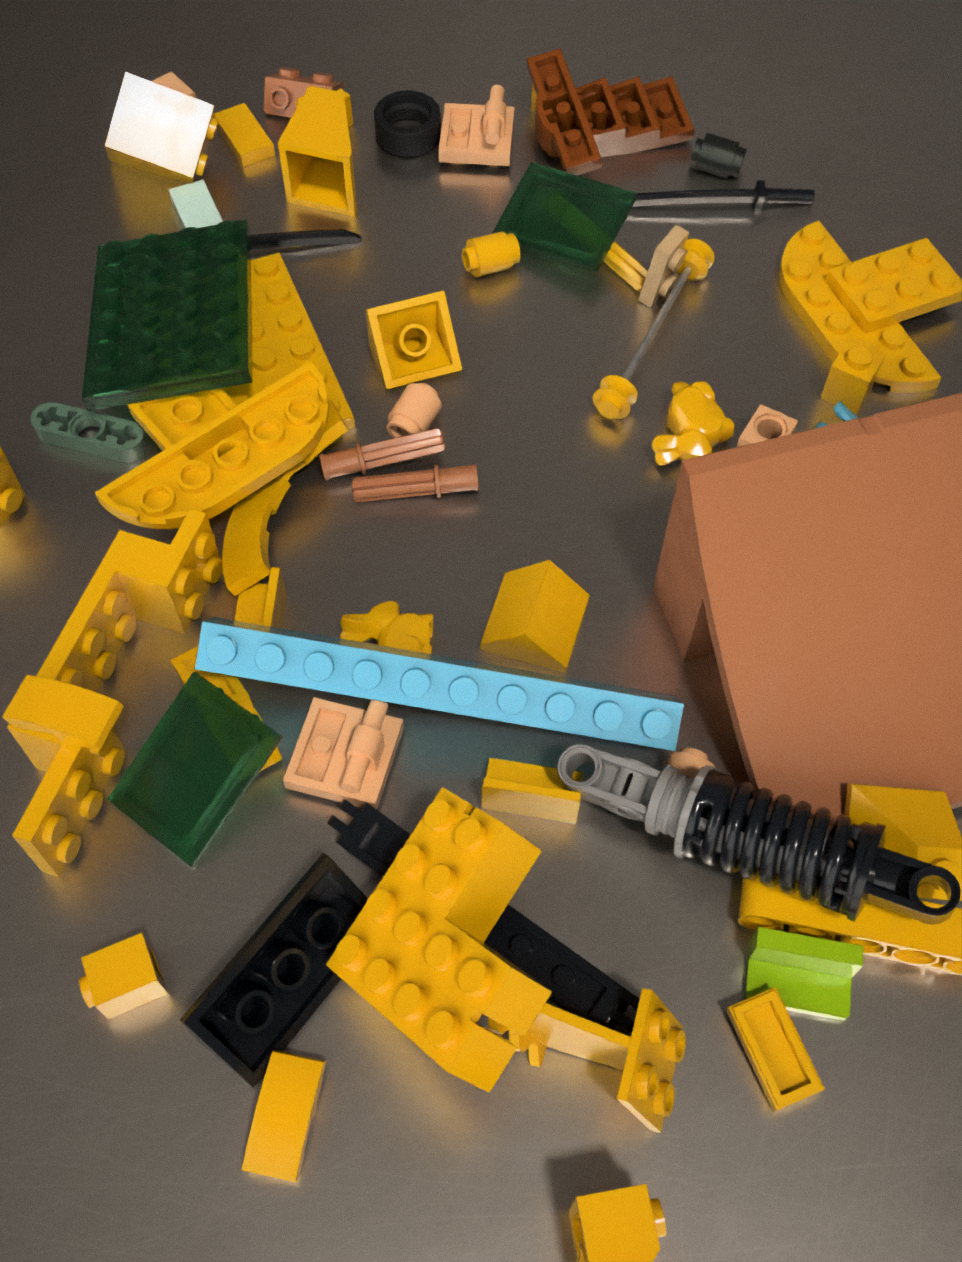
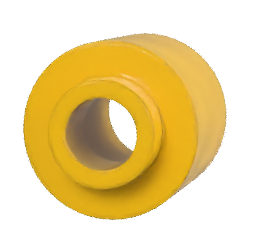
M501 231L468 239L465 248L462 249L461 256L466 271H471L475 277H481L511 269L513 264L519 263L521 254L516 236L513 233L506 234Z

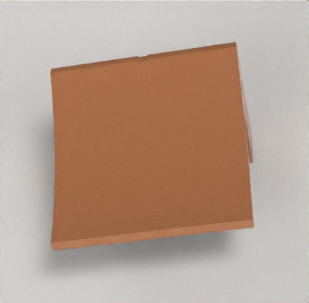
M962 393L876 413L873 416L861 419L855 418L681 461L653 590L684 662L715 654L749 782L754 786V797H756L760 788H768L773 793L771 806L774 807L779 795H789L792 798L791 813H794L796 804L799 801L809 802L812 807L809 816L811 820H813L818 808H827L831 812L829 822L831 827L836 817L845 814L848 783L944 791L951 809L962 807Z

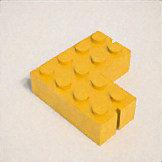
M442 787L433 802L426 809L425 814L404 846L398 852L395 860L374 892L369 896L366 904L344 938L337 945L326 966L446 1072L490 1093L518 1047L511 1041L478 1024L477 1022L483 1014L525 1037L552 991L484 943L542 851L501 821Z

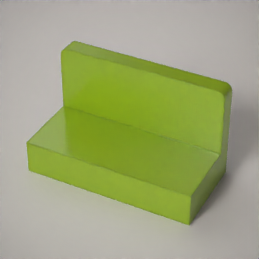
M758 927L748 945L744 999L746 1000L776 987L787 1010L846 1020L850 1016L852 977L863 966V946Z

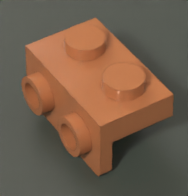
M280 67L279 72L265 76L264 112L270 115L291 118L296 110L295 100L301 96L303 97L309 85L337 91L339 89L344 90V82L333 81L332 74L315 72L312 74V77L300 76L299 69Z

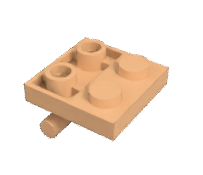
M501 85L491 87L490 98L485 105L445 103L438 150L439 162L510 166L515 107L506 106L504 102V88Z
M313 697L283 778L284 787L337 802H342L343 799H346L354 806L360 808L364 802H367L375 809H378L404 730V720L386 715L389 706L387 702L371 699L367 710Z

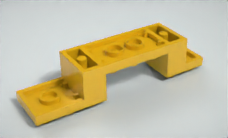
M189 509L171 544L119 530L36 676L69 683L97 692L103 680H107L112 675L116 665V656L124 641L127 642L132 638L136 628V619L185 634L192 620L198 619L201 615L205 602L204 596L211 583L215 584L222 573V559L218 553L215 535L212 533L207 513ZM8 724L7 728L35 768L46 771L12 836L42 872L60 877L65 865L70 864L77 856L81 845L80 836L89 819H94L99 813L103 803V792L111 776L115 777L120 772L125 760V748L114 728H112L101 750L63 744L51 733L14 728L11 724Z

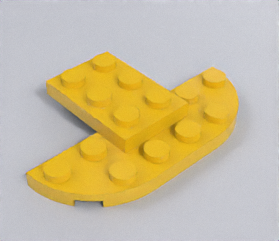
M820 221L806 225L792 236L784 249L779 267L780 287L788 303L830 360L834 362L845 342L850 340L885 355L875 382L890 386V392L917 393L936 389L942 377L899 324L901 321L962 301V279L929 239L917 240L851 262Z
M309 361L254 396L236 405L198 363L192 365L127 404L133 418L160 447L162 452L95 492L99 503L112 515L122 521L144 528H180L189 509L207 513L208 519L215 517L297 465L317 446L326 429L329 416L327 390L321 373L314 363Z

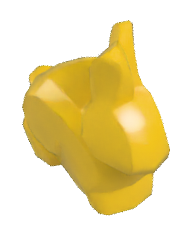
M678 381L671 388L674 396L669 403L667 426L675 435H658L653 439L651 447L655 452V462L659 466H664L677 460L683 461L711 454L712 448L716 444L723 443L734 436V423L731 418L725 417L715 401V393L706 381H699L690 385Z
M387 601L374 606L369 613L344 614L341 618L342 632L340 639L364 643L375 639L377 640V645L432 654L430 639L433 638V614L431 613L416 614L408 612L401 614V609L397 602Z

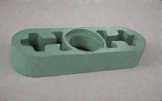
M47 402L37 406L30 416V421L37 437L44 443L124 463L135 462L141 459L148 450V442L143 428L140 424L131 420L57 402ZM95 426L100 428L99 432L93 437L82 438L79 436L80 432L87 427Z

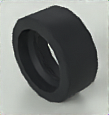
M406 90L386 95L377 103L374 109L376 141L383 150L393 155L411 157L427 153L438 144L441 135V113L439 105L432 97L423 92ZM401 119H415L424 122L423 125L415 128H400L391 125L393 122Z

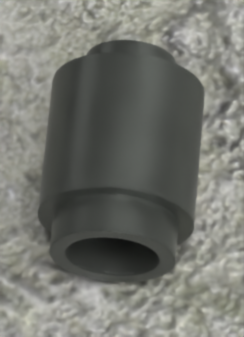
M706 133L704 139L697 138L691 160L697 161L695 166L697 170L726 179L728 176L737 178L747 149L739 147L740 142Z

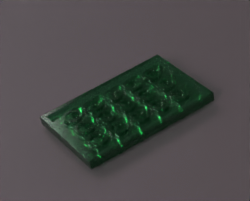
M247 219L239 221L226 220L217 225L201 228L188 227L179 232L162 235L149 234L140 239L123 242L111 241L105 245L98 246L82 401L87 411L253 382L251 231Z

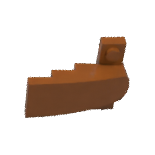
M561 48L526 58L527 69L537 94L535 114L536 138L542 149L551 157L560 158L567 178L601 169V157L641 152L694 139V127L673 76L644 85L640 77L637 76L609 86L606 77L575 88Z

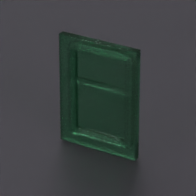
M531 162L492 233L501 231L506 234L513 233L518 240L519 247L598 272L624 221L627 219L637 199V194L629 190Z
M193 672L108 797V800L190 867H195L283 736L261 721L259 716L252 714L225 694L223 689L217 688L199 673Z

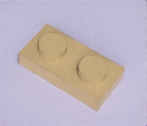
M677 224L656 247L638 299L650 308L660 296L668 297L678 280L674 273L681 267L688 253L684 246L689 232Z

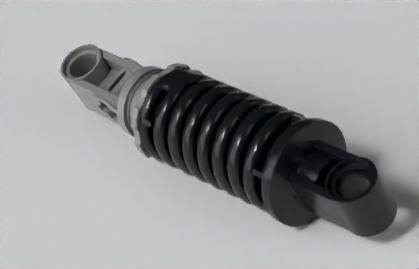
M583 744L567 748L558 760L559 776L569 791L581 793V800L602 806L617 815L645 822V832L657 836L662 832L664 835H670L675 838L674 855L683 859L685 856L691 859L700 854L703 863L709 866H715L721 862L724 871L735 874L740 870L742 877L750 881L760 877L762 885L769 888L775 887L779 883V888L783 893L792 895L799 891L800 898L808 902H813L817 898L820 906L846 915L850 921H856L866 902L922 923L934 925L949 919L959 903L961 896L960 885L950 871L884 848L886 825L880 823L874 825L864 822L859 826L855 824L852 826L851 818L848 815L841 814L836 817L831 827L829 826L831 818L829 809L824 807L818 808L813 820H811L809 816L812 807L809 802L799 801L796 804L794 813H791L792 798L789 795L781 794L777 797L773 807L771 806L773 799L772 791L765 787L760 788L753 800L754 786L747 781L741 782L736 792L733 793V777L715 771L714 767L708 765L702 767L695 778H689L684 774L680 775L678 768L669 765L663 771H659L640 761L627 757H618ZM592 764L595 766L594 774L588 780L583 782L573 780V773L580 765ZM924 884H936L945 891L948 903L940 908L928 907L918 898L917 889Z

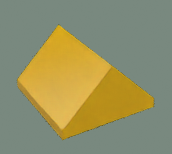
M444 290L366 309L369 349L385 389L462 370Z
M551 560L505 572L480 643V650L566 673L590 595Z

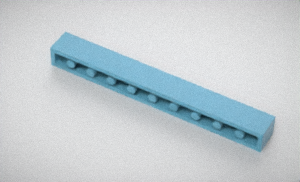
M218 617L202 621L195 669L671 751L676 750L684 703L676 696Z

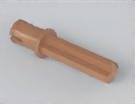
M435 428L360 446L359 442H356V447L328 454H319L325 480H330V478L361 471L363 475H367L366 470L442 453L445 451V443L441 430Z
M436 464L434 469L355 477L352 480V493L356 502L437 494V498H442L441 494L479 491L476 464L438 468V464Z

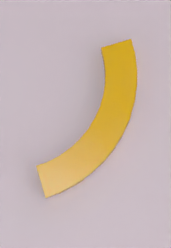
M331 399L328 400L329 416L326 429L312 452L297 465L234 505L227 524L222 550V569L226 588L234 596L239 595L270 575L271 567L268 556L270 533L266 530L270 515L276 514L282 499L291 486L288 481L290 477L304 466H307L326 447L348 431Z

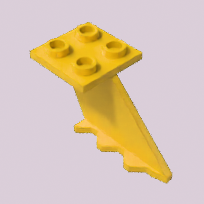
M642 988L631 1037L547 1003L543 1006L525 1037L488 1017L489 1030L502 1035L508 1030L509 1041L518 1047L516 1051L524 1053L527 1048L529 1049L531 1066L541 1068L546 1047L623 1070L617 1100L650 1131L661 1133L664 1117H669L673 1110L675 1088L672 1078L676 1062L680 1063L684 1057L686 1034L683 1026L653 990Z

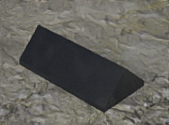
M322 853L181 1017L180 1022L195 1040L254 1088L266 1073L272 1051L274 1049L284 1051L341 980L337 974L326 966V963L363 909L368 898L327 854Z

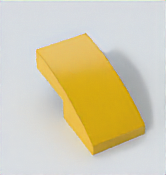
M26 675L2 718L14 728L51 733L63 744L101 750L124 706L118 700L76 685L44 677Z
M275 1049L272 1051L256 1105L241 1170L292 1182L297 1181L301 1173L310 1123L316 1115L326 1060Z

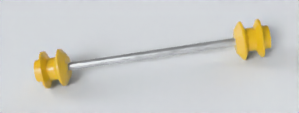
M694 238L686 240L684 249L688 253L681 267L676 271L680 277L622 377L618 375L605 376L600 382V388L594 392L592 397L593 403L598 412L604 417L622 419L629 415L631 405L638 398L635 386L629 381L686 280L700 281L704 279L708 273V268L714 263V252L704 241Z

